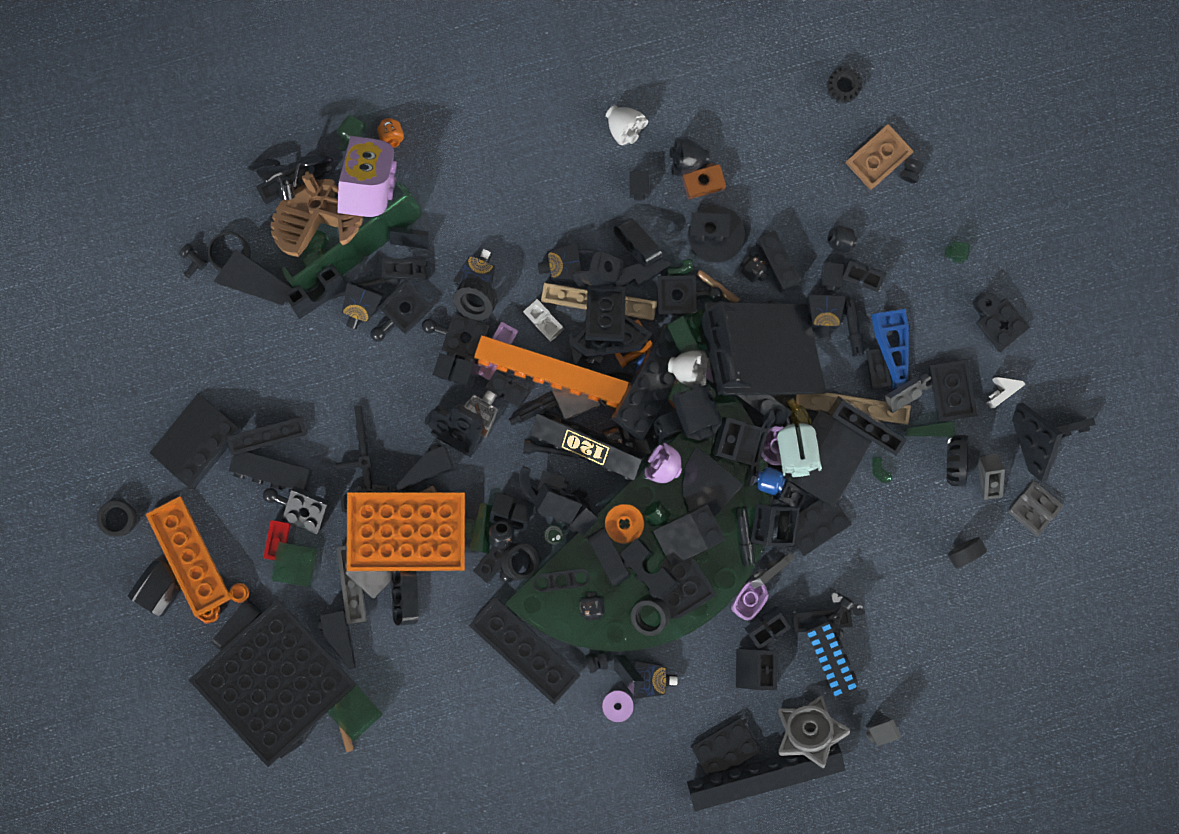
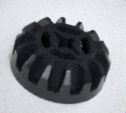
M954 434L948 438L946 482L952 487H966L968 435Z

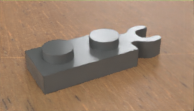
M923 374L919 379L915 377L886 395L888 411L894 413L922 396V390H928L932 387V384L927 382L931 379V376Z
M790 552L779 561L774 559L766 565L768 567L767 570L762 569L754 575L755 579L750 582L751 586L756 589L765 584L795 559L793 553Z

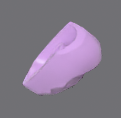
M754 579L746 581L740 587L731 606V610L744 620L754 618L765 605L769 596L764 584L756 589L751 586L750 582Z

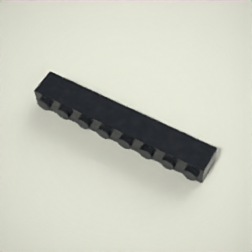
M837 742L830 747L825 768L820 767L805 755H785L687 781L693 808L696 812L845 771L842 751Z

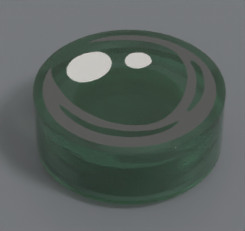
M551 525L546 528L544 538L549 544H558L563 539V531L560 527Z

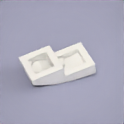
M538 299L523 311L550 342L564 330L563 326Z

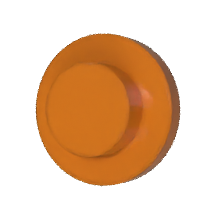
M237 583L231 587L229 594L234 602L241 603L249 597V589L245 584Z

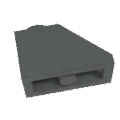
M999 455L979 457L978 473L983 499L1003 497L1005 468Z
M886 715L865 726L868 730L865 733L870 743L874 742L877 746L902 738L893 719Z

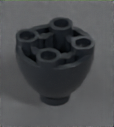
M676 138L674 147H670L669 151L670 158H673L671 173L674 176H683L699 170L703 165L709 163V151L704 150L700 145L691 140Z

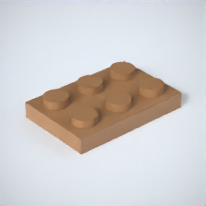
M887 124L848 159L846 164L872 190L914 151Z

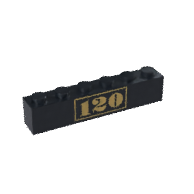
M545 409L537 413L531 435L535 436L537 440L547 441L557 449H565L571 455L583 457L591 464L601 465L609 472L619 473L627 480H635L641 475L647 458V454Z

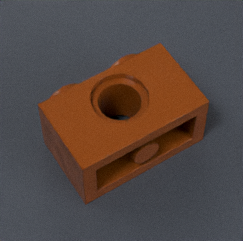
M707 164L704 166V169L694 171L682 177L688 200L722 191L726 188L720 164ZM705 176L709 182L701 184L698 178Z

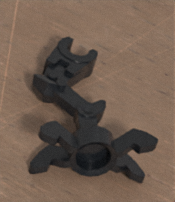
M829 588L833 603L838 602L840 606L835 613L829 614L827 618L828 620H833L836 629L833 632L835 638L840 637L843 639L844 631L840 626V618L846 609H852L855 616L863 615L865 611L861 605H856L848 597L836 593V590L833 588Z

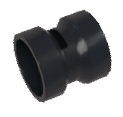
M907 158L904 163L905 170L901 171L899 177L906 182L915 184L919 180L918 174L922 171L924 164L918 160Z
M604 650L598 651L594 655L592 653L586 654L590 673H594L598 669H609Z

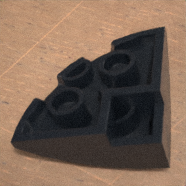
M696 447L685 467L683 495L689 512L704 504H708L715 517L743 484Z

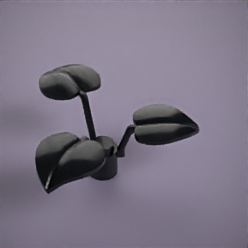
M310 154L300 157L296 165L293 181L289 177H281V174L289 171V167L281 165L275 159L258 161L249 165L248 170L256 172L266 183L276 177L280 199L290 200L295 198L294 187L297 186V178L301 166H310L326 161L333 162V159L322 154Z

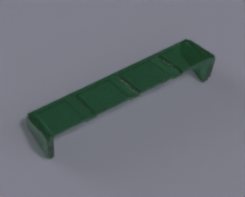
M397 181L396 184L403 195L387 206L385 212L374 216L359 227L356 235L347 244L342 245L339 242L295 276L287 268L282 267L283 275L293 287L300 285L302 289H309L318 280L316 273L332 263L342 277L362 262L366 255L370 256L390 241L391 227L407 228L422 216V209L406 186Z

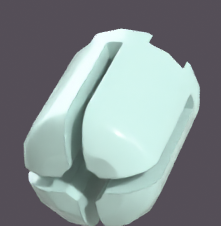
M798 423V428L795 429V425L791 424L778 432L777 439L784 476L785 473H792V477L810 475L809 471L818 468L820 471L822 469L816 432L811 425Z

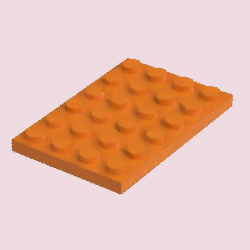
M347 493V571H465V493Z

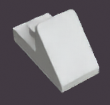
M1000 377L993 378L992 380L999 390L989 396L990 400L986 403L990 409L998 406L1023 387L1025 383L1019 380Z

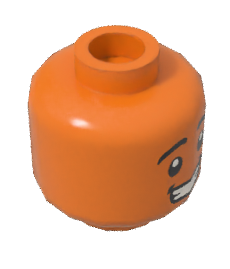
M392 118L384 119L377 127L379 139L387 142L393 148L399 146L404 139L401 124L397 120Z

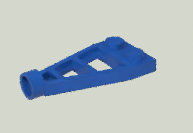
M906 309L871 315L875 336L892 377L893 389L908 382L909 326ZM896 330L899 333V344L895 348L891 347L886 337L888 331ZM899 351L901 354L900 366H896L892 358V352Z

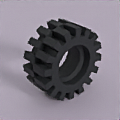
M842 66L840 69L837 68L832 72L827 81V92L831 94L830 98L832 100L835 98V102L842 101L845 104L846 101L849 103L856 99L863 86L861 85L863 82L862 78L860 79L861 75L856 73V69L851 70L849 66L847 68ZM846 78L851 82L852 87L849 91L844 92L838 88L837 83L840 79Z

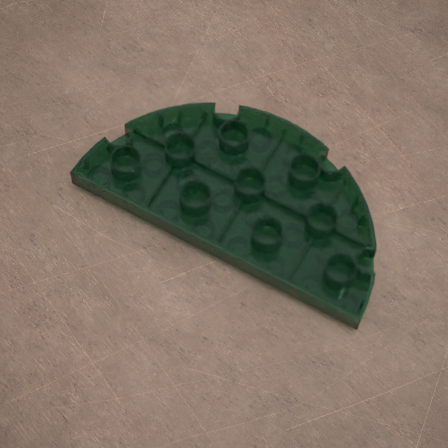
M720 394L714 400L721 419L722 417H728L754 425L750 416L734 395ZM719 429L713 437L705 440L687 438L683 430L669 444L681 456L682 471L677 478L667 483H657L645 476L644 468L638 478L632 480L597 514L599 520L584 536L578 532L505 604L521 619L537 630L560 641L583 648L602 651H634L656 647L679 639L695 631L722 611L739 593L750 577L755 565L751 566L748 558L749 566H743L742 550L739 549L740 538L735 508L740 506L741 514H743L742 506H747L752 537L756 504H771L772 495L758 489V482H755L752 486L748 484L749 464L712 454ZM697 447L743 484L714 517L726 540L692 556L717 595L685 616L678 619H670L669 624L659 634L646 636L634 628L631 622V611L639 600L646 596H652L648 592L649 587L645 583H640L635 577L636 572L632 568L628 569L626 566L625 568L630 578L613 587L586 536L602 527L606 530L605 518L608 512L615 506L621 504L634 506L641 512L644 520V529L638 539H642L654 553L648 560V570L652 574L657 573L659 566L666 556L653 530L689 512L683 495V481L688 459ZM762 457L760 458L758 472H763L766 467H769L768 462ZM621 519L619 527L621 529H628L630 521L628 519ZM610 538L619 557L623 560L620 554L632 542L618 543ZM754 543L753 553L757 563L764 545ZM585 569L590 575L589 583L583 587L539 592L533 586L534 578L543 573ZM579 572L576 574L575 579L578 583H584L587 580V575L584 572ZM562 574L558 575L556 583L560 586L565 585L567 577ZM540 577L537 579L536 584L539 588H545L548 585V581L546 578ZM597 592V596L604 597L605 615L601 616V620L585 621V618L580 616L579 599L585 597V593ZM646 605L641 608L640 615L646 624L650 626L659 625L661 615L655 607Z

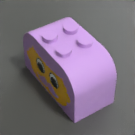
M350 136L339 179L338 213L373 217L385 212L388 200H392L396 182L394 173H396L397 162L394 161V149L390 144L381 140Z

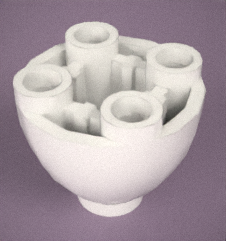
M614 105L606 113L611 134L619 145L636 142L639 137L638 133L648 124L645 115L628 107Z
M688 351L676 358L672 357L670 359L668 371L673 373L682 384L687 387L696 384L706 385L705 376L707 369L710 368V362L705 351Z

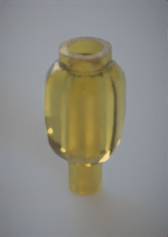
M794 398L788 400L787 403L793 412L790 417L797 428L798 423L812 425V418L804 406L797 404Z

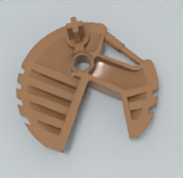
M305 172V175L302 176L305 184L294 190L295 198L282 200L276 208L277 213H274L272 216L274 222H271V228L274 230L271 231V234L276 239L274 241L277 246L286 254L297 257L306 249L321 223L339 227L340 243L345 245L356 235L359 230L358 227L361 226L363 216L338 213V199H334L335 193L338 194L339 187L332 179L316 180L312 173Z

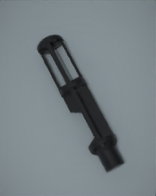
M552 395L515 413V416L509 418L511 425L518 422L522 423L536 416L537 413L544 409L548 410L557 406L555 396Z

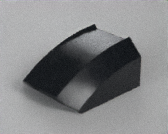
M161 560L153 561L136 582L128 597L151 613L161 617L165 615L181 587L171 566Z

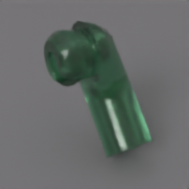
M684 259L682 261L683 266L669 267L667 269L668 276H684L692 271L694 267L692 266V259Z
M872 458L873 476L882 483L891 482L893 476L882 468V458Z

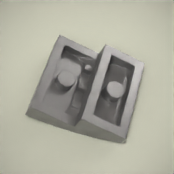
M549 383L560 412L565 419L573 418L600 407L599 402L588 399V395L581 393L580 396L569 393L570 389L562 388V390L552 388L551 383Z
M1032 481L1007 512L1037 537L1043 532L1048 523L1056 517L1064 505L1038 483Z
M346 570L345 574L371 598H374L391 581L393 571Z

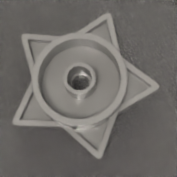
M819 696L809 705L798 709L778 710L786 730L779 748V755L781 756L805 755L820 767L825 768L830 747L850 734L848 727L830 717L823 696Z

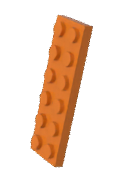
M179 496L147 513L146 517L194 616L199 617L231 600L232 598L183 498Z

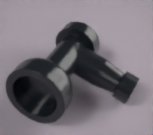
M189 243L179 252L182 258L188 257L193 261L187 271L185 270L183 273L188 278L191 277V274L197 268L201 271L208 264L206 260H202L193 252V246Z

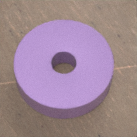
M611 691L603 700V712L611 721H625L633 712V701L624 691ZM615 703H620L622 707L617 710L614 708Z

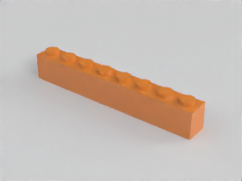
M482 335L474 356L480 365L488 367L491 364L497 366L496 370L507 373V370L515 372V376L524 379L526 376L533 378L532 381L539 384H544L545 381L551 383L552 388L562 390V388L570 389L569 393L580 396L582 393L588 395V399L599 402V399L607 401L606 405L617 408L629 385L627 381Z

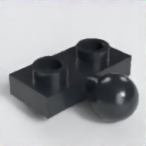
M493 547L473 570L487 584L497 573H500V579L505 583H510L514 580L506 575L501 567V557L505 549Z

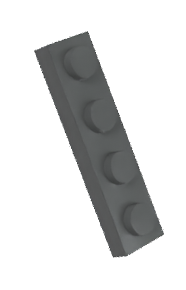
M347 546L337 547L347 624L366 622L363 590L345 574L347 570Z

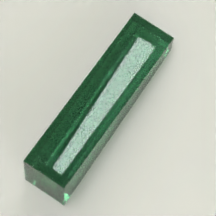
M954 421L904 429L906 437H951L956 434Z
M480 504L470 550L489 554V528L492 525L489 519L493 505Z

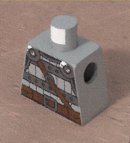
M489 390L485 392L482 399L473 395L464 406L466 409L483 417L481 436L486 439L498 412V409L492 406L497 395Z

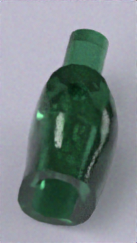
M348 115L337 130V133L343 138L338 149L345 152L350 136L362 137L366 124Z

